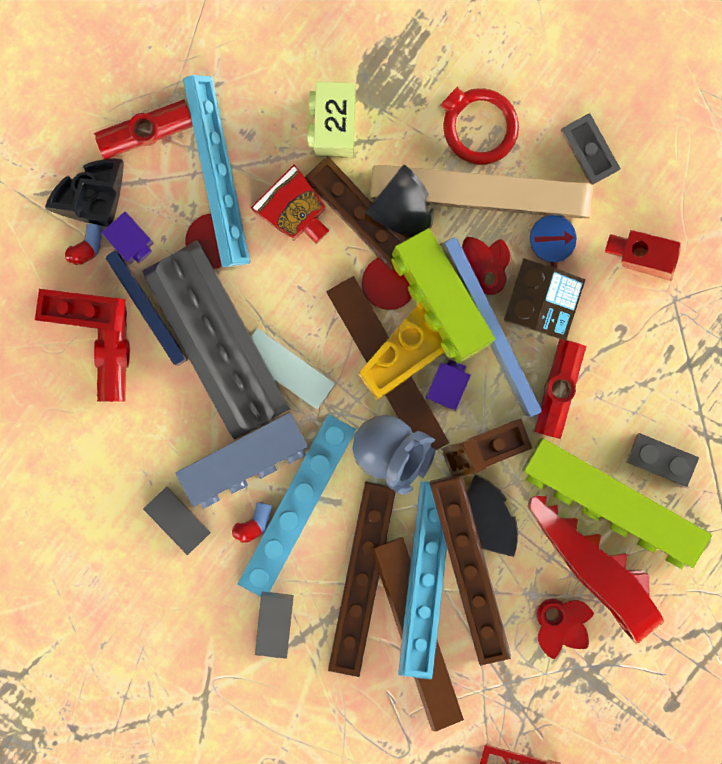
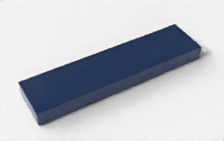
M116 250L108 254L105 259L172 363L180 366L188 360L122 256Z

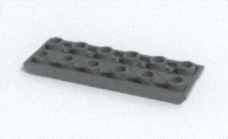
M199 240L142 271L234 440L291 409Z

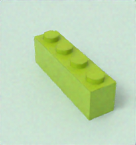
M430 228L397 245L392 253L394 257L391 259L397 273L400 276L404 274L409 282L408 290L416 303L421 302L424 307L426 322L433 331L437 330L443 339L441 346L448 358H454L456 363L459 364L491 346L496 338Z

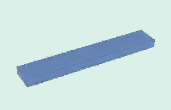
M451 238L441 243L440 245L496 338L491 344V349L524 415L533 417L541 413L537 399L458 239Z

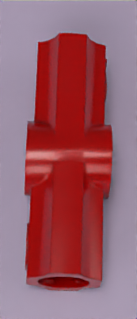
M185 99L148 113H138L130 120L95 132L94 135L102 157L106 160L141 146H151L162 138L192 128L193 124L190 111ZM144 122L151 123L153 128L150 135L139 137L136 132L137 127Z
M126 305L121 332L98 329V339H95L94 364L97 368V402H126V368L129 367L130 361L129 340L126 339Z
M559 339L550 374L544 385V395L540 406L541 413L538 414L533 432L561 439L571 401L576 393V383L587 346ZM557 380L564 381L568 386V392L563 398L555 397L552 392V385Z

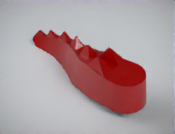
M547 496L531 497L527 507L550 543L575 577L612 613L620 627L636 645L664 623L663 616L649 597L650 576L648 573H644L642 570H627L625 568L628 557L626 553L608 555L599 548L601 535L583 536L577 531L578 519H561L558 516L557 505L546 506Z

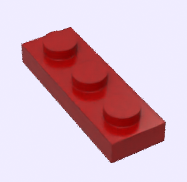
M39 289L35 320L121 332L126 300Z

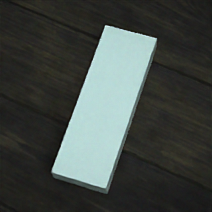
M257 328L251 337L274 379L318 410L336 383Z

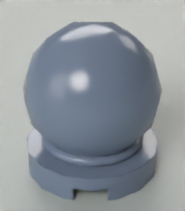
M389 415L374 416L364 422L356 431L352 446L356 464L366 474L379 479H386L390 489L403 495L413 490L410 484L417 476L425 477L436 452L431 447V443L435 441L434 438L421 431L413 433L403 420Z

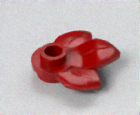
M466 237L463 241L462 249L484 294H498L504 289L507 282L505 269L511 259L507 244L503 239H499L488 247L480 239ZM488 273L495 275V282L491 285L485 282V276Z
M550 598L541 602L537 608L536 617L541 625L537 639L543 652L551 659H555L560 654L563 645L573 649H587L589 647V638L583 623L587 622L594 615L592 609L579 600L563 603L558 599ZM552 608L558 611L557 618L549 620L546 616L547 611Z

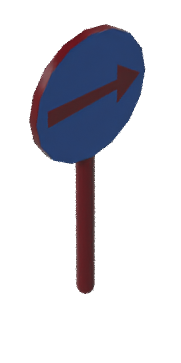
M549 215L542 217L534 224L530 231L529 241L537 257L546 262H551V267L558 269L557 262L565 260L575 249L577 236L575 228L567 219L562 216Z

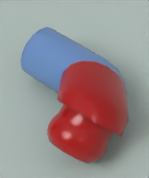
M87 224L85 240L74 247L69 246L65 251V259L74 265H83L96 257L100 249L103 226Z
M257 502L253 519L245 523H236L232 528V536L242 543H247L264 534L272 505Z

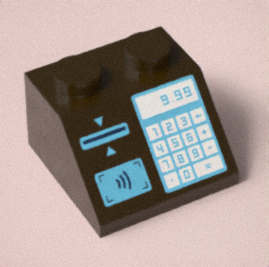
M523 258L504 321L551 337L567 340L585 279Z

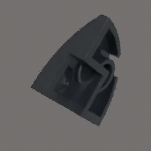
M97 160L83 165L85 172L77 174L73 179L67 175L50 194L45 205L46 210L78 221L108 227L114 221L119 201L124 167L123 160Z
M405 164L402 165L365 212L366 215L383 226L411 238L428 228L431 230L434 220V210L431 208L427 212L426 198L429 194L425 186Z
M475 474L467 494L482 549L514 557L518 545L516 516L511 517L505 504L507 498L498 487L484 477Z

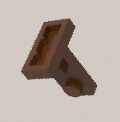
M520 418L464 441L441 448L450 474L462 473V476L480 472L490 465L530 450L532 445Z

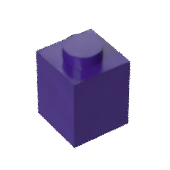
M126 211L101 232L126 262L130 264L134 261L137 263L142 262L152 252L150 247L154 242Z
M450 359L447 364L441 362L425 398L456 411L471 376L465 372L467 366L460 363L457 364L456 361Z

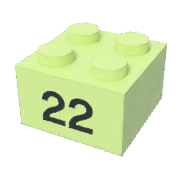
M316 82V91H309L310 116H315V123H308L309 148H314L315 156L354 158L356 83Z

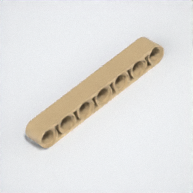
M373 166L371 199L375 200L401 168L400 166ZM408 167L425 186L429 194L426 198L427 205L545 216L553 215L567 218H591L593 185Z

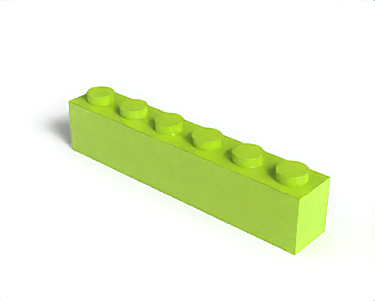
M544 438L539 439L521 470L528 474L525 481L541 490L544 485L556 490L553 497L569 506L572 501L584 506L581 513L597 522L600 517L612 522L609 529L625 538L628 533L640 538L637 545L653 554L656 549L668 554L665 561L681 570L684 565L694 569L712 537V534Z

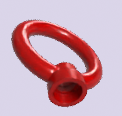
M456 87L440 104L446 111L443 121L446 142L454 154L462 160L476 165L492 164L504 158L514 147L519 133L518 116L511 102L499 92L486 88H475L463 92L460 88ZM475 101H487L494 104L501 110L506 120L504 139L496 148L487 152L470 150L462 144L456 132L458 115L468 104Z

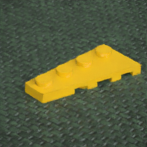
M419 302L416 308L358 374L376 400H379L445 353L441 346L443 339L437 330L433 331L427 324L424 316L426 311L421 302Z

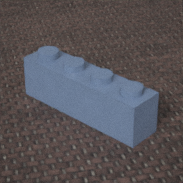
M290 412L175 472L192 507L201 504L202 508L205 509L220 501L217 494L227 489L233 494L248 486L246 479L256 474L262 479L277 471L276 463L286 459L288 464L304 457L303 449L309 446Z

